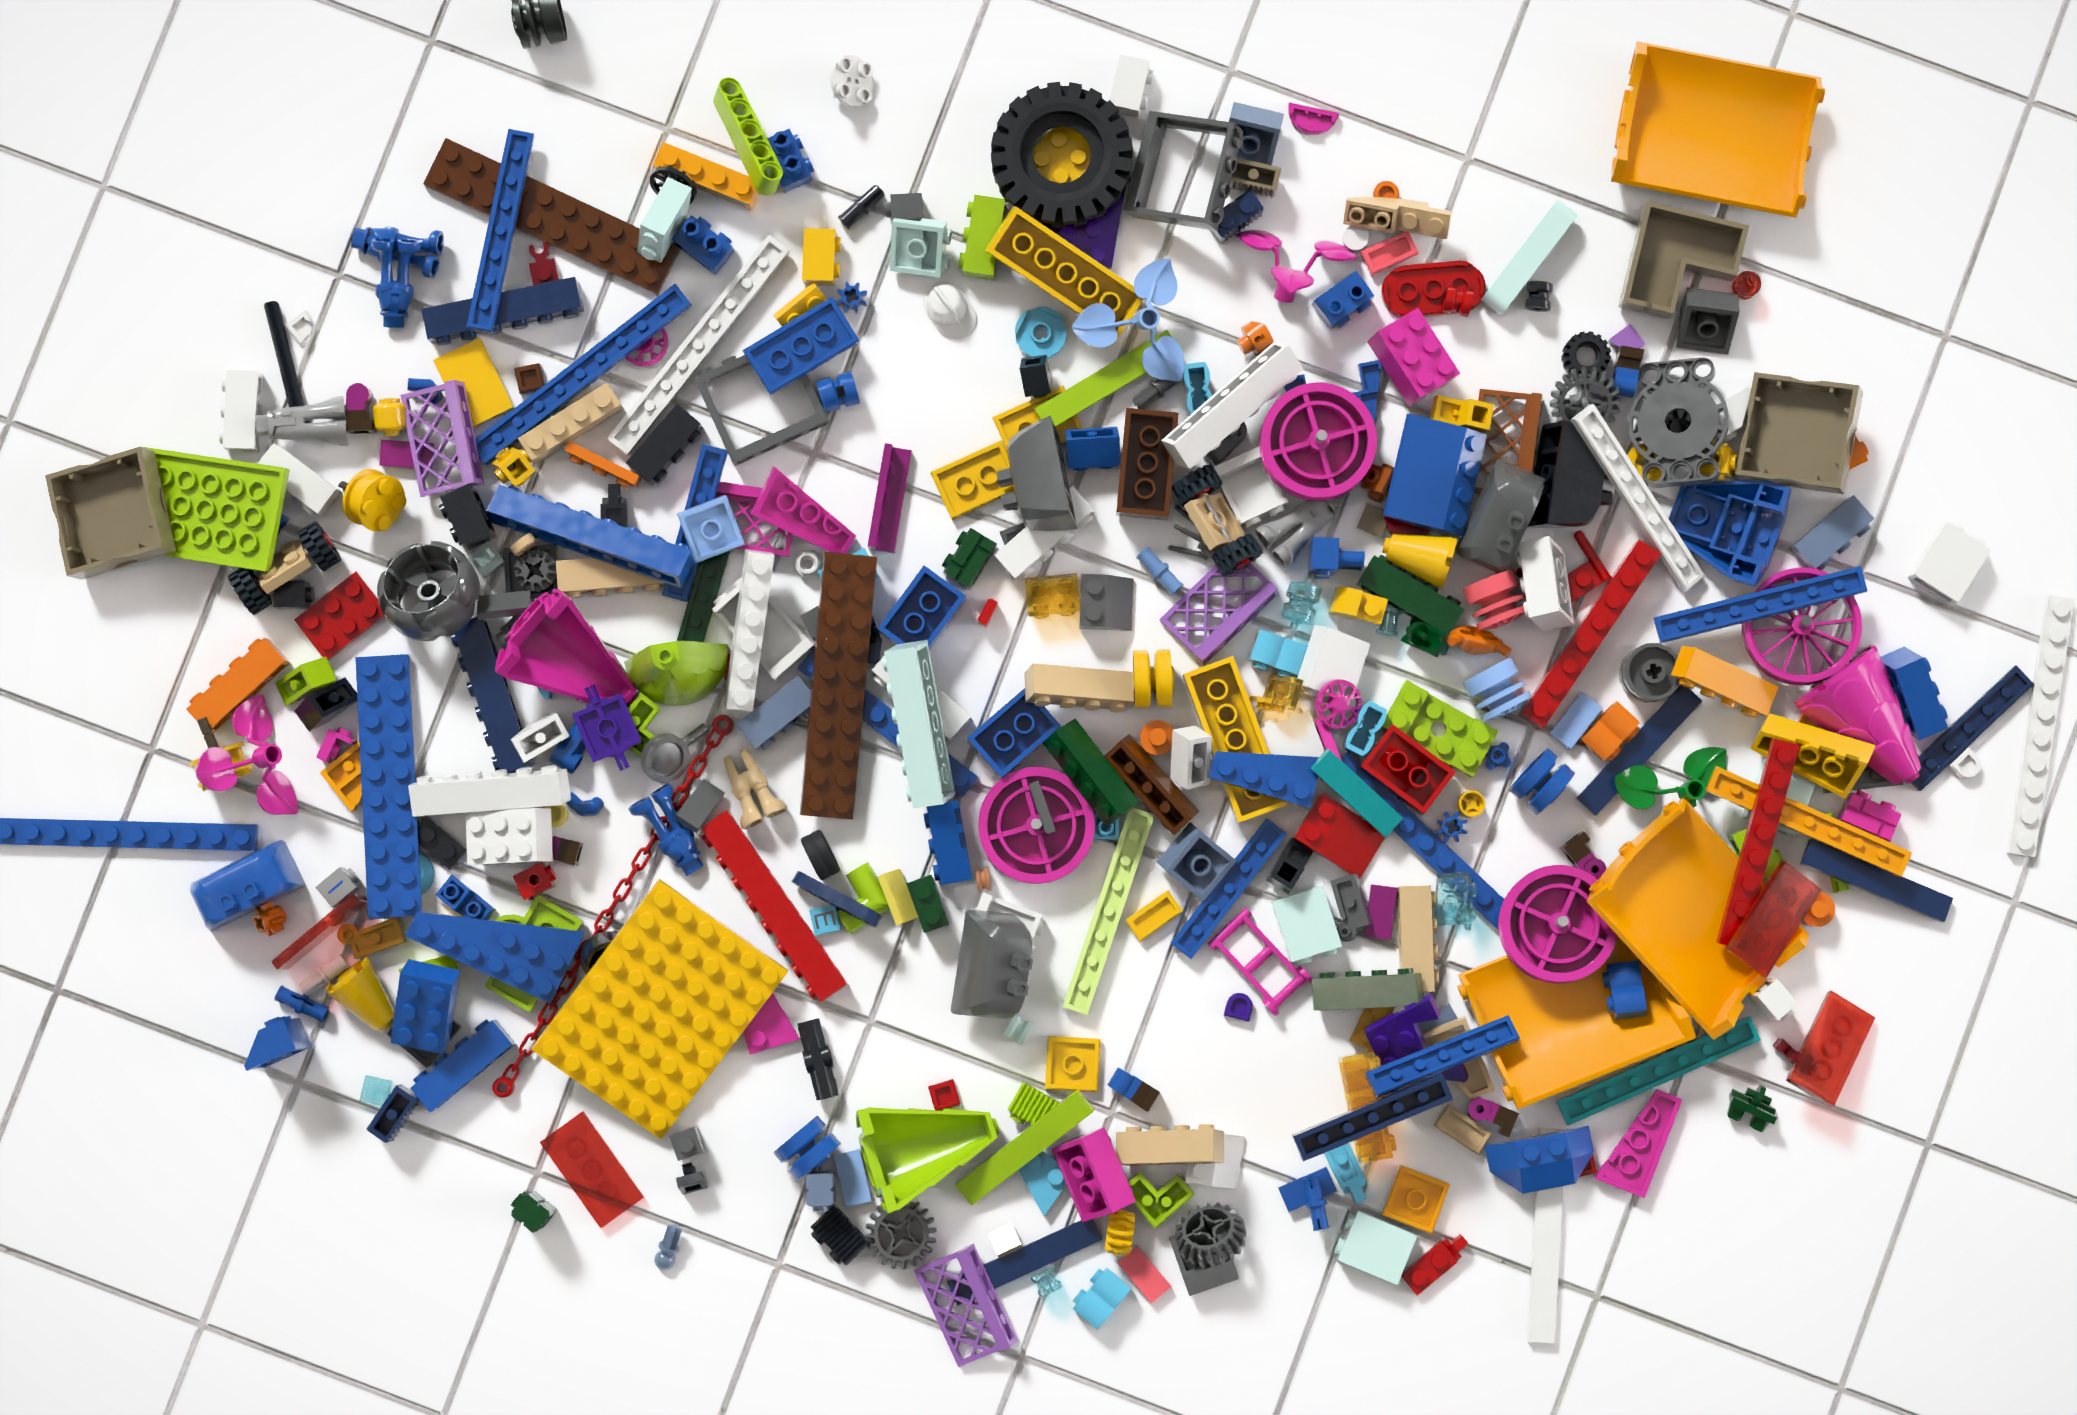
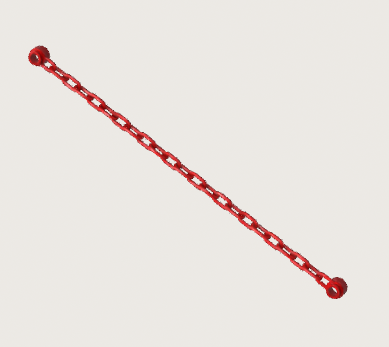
M719 715L713 720V728L706 739V749L702 755L694 758L687 770L689 777L684 785L678 786L671 797L673 802L679 790H681V794L685 793L678 805L677 802L672 803L675 810L680 809L689 795L688 787L692 780L699 778L708 763L706 757L710 750L718 747L724 736L729 735L733 731L734 722L729 716ZM721 720L727 721L728 724L724 730L718 727V723ZM715 732L720 735L716 743L714 740L710 741ZM699 759V762L703 763V765L696 774L692 769ZM661 816L660 818L669 829L670 824L666 816ZM653 827L650 831L651 839L646 847L638 850L631 862L632 871L629 876L621 879L613 891L614 900L609 909L602 910L596 919L593 935L605 932L614 919L613 910L618 902H623L632 890V879L636 872L642 871L652 856L650 849L655 841H659ZM643 852V855H647V857L640 867L639 863H637L636 865L635 863L639 858L640 854ZM624 883L625 886L629 885V887L627 888L626 892L621 898V894H618L617 896L616 894L619 891L622 884ZM606 913V917L610 916V918L607 921L604 928L602 929V925L598 926V924L602 919L603 915ZM583 943L575 954V965L570 971H566L551 1004L547 1002L537 1017L539 1024L534 1032L528 1033L520 1044V1055L516 1062L508 1065L502 1076L493 1082L492 1090L497 1097L506 1098L513 1094L515 1090L514 1082L520 1074L519 1065L524 1057H528L533 1053L532 1047L527 1053V1049H523L529 1037H531V1041L535 1040L536 1042L538 1040V1034L542 1027L549 1025L558 1011L557 1002L560 997L568 994L576 982L577 976L575 973L581 965L579 955ZM568 975L569 979H571L572 977L573 979L570 982L567 989L565 990V987L560 988V986L562 985L563 981ZM549 1006L550 1010H552L553 1008L554 1010L550 1015L549 1019L546 1021V1018H542V1016ZM510 1069L512 1072L516 1071L512 1079L506 1077ZM501 1082L507 1085L505 1092H501L498 1089Z

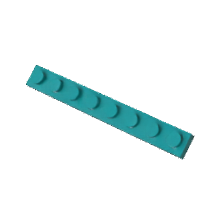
M1746 1016L1737 1020L1733 1028L1715 1040L1709 1034H1706L1561 1098L1556 1103L1566 1125L1569 1126L1761 1041L1751 1017Z

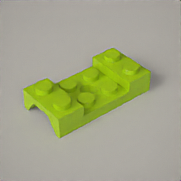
M1405 680L1381 727L1387 731L1393 724L1445 764L1470 778L1474 777L1499 732L1482 721L1474 719L1441 701L1408 680ZM1434 722H1441L1445 726L1443 736L1437 737L1432 734L1431 726Z

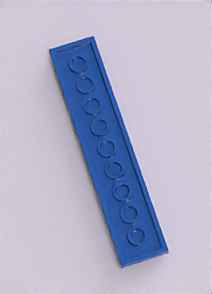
M409 654L355 657L368 919L414 917L417 911L422 912L418 816H412L408 785L416 782Z

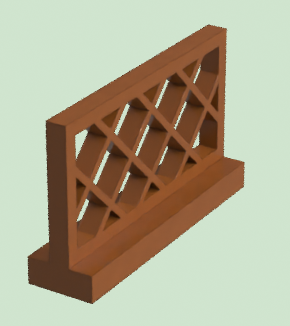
M1480 389L1478 401L1484 402L1485 396H1494L1500 401L1501 405L1493 411L1491 420L1498 431L1487 438L1485 443L1495 456L1484 465L1480 464L1479 473L1483 470L1489 476L1490 473L1486 467L1495 460L1502 459L1500 456L1511 448L1519 455L1518 461L1513 465L1533 473L1543 402L1542 393L1532 392V394ZM1501 397L1509 399L1504 402ZM1514 399L1526 400L1525 410L1517 416L1507 406ZM1505 408L1513 419L1501 428L1493 416ZM1524 415L1522 425V423L1518 419H1520ZM1516 422L1522 429V434L1512 442L1504 430ZM1501 433L1509 445L1497 453L1489 442ZM1518 442H1520V450L1515 446ZM1475 487L1474 493L1480 494L1483 488Z

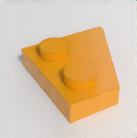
M359 741L320 772L351 812L357 809L362 798Z

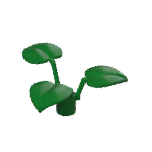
M1707 747L1689 754L1684 761L1683 772L1691 780L1675 788L1656 790L1658 779L1652 769L1643 765L1629 767L1615 776L1614 783L1617 793L1627 805L1635 809L1650 808L1654 805L1655 795L1678 793L1680 800L1684 797L1694 808L1697 806L1696 801L1705 795L1706 787L1714 768L1718 766L1726 770L1727 750L1720 747Z

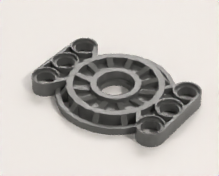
M1700 357L1649 362L1642 365L1639 369L1638 377L1640 383L1645 388L1641 390L1632 404L1629 412L1628 428L1630 438L1636 450L1649 462L1642 470V477L1646 485L1651 488L1709 484L1715 482L1720 476V467L1717 461L1711 457L1716 454L1724 443L1729 428V413L1722 394L1710 383L1715 377L1716 370L1713 362L1708 358ZM1700 365H1708L1711 370L1707 376L1701 377L1696 374V369ZM1675 367H1681L1684 370L1683 376L1679 379L1670 377V371ZM1646 371H1657V378L1651 382L1645 381L1643 376ZM1712 391L1718 396L1720 404L1716 405L1710 395ZM1644 397L1646 400L1643 402L1640 411L1637 412V406ZM1676 410H1684L1691 416L1689 428L1681 433H1673L1666 427V418ZM1724 410V425H1721L1720 413ZM1634 419L1638 420V432L1636 433L1633 431ZM1721 433L1720 439L1717 441L1715 446H1713L1718 438V435ZM1636 440L1643 442L1647 449L1646 452L1639 447ZM1706 464H1711L1715 467V472L1708 477L1701 475V468ZM1686 467L1689 471L1685 478L1678 479L1674 476L1676 468ZM1659 469L1662 472V476L1657 481H1650L1647 478L1649 471Z

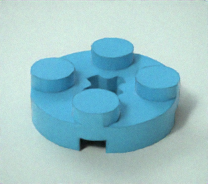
M1042 306L1027 310L1019 317L1015 326L1016 344L1028 357L1047 355V358L1050 359L1058 354L1065 345L1067 331L1064 320L1058 312L1049 307ZM1041 327H1045V333L1048 336L1046 338L1042 337L1040 340L1036 339L1035 328L1040 330Z

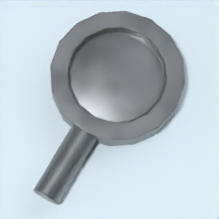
M704 723L700 724L682 739L671 733H662L651 738L641 753L643 772L650 779L659 783H670L678 779L685 772L689 764L690 752L688 747L709 731Z

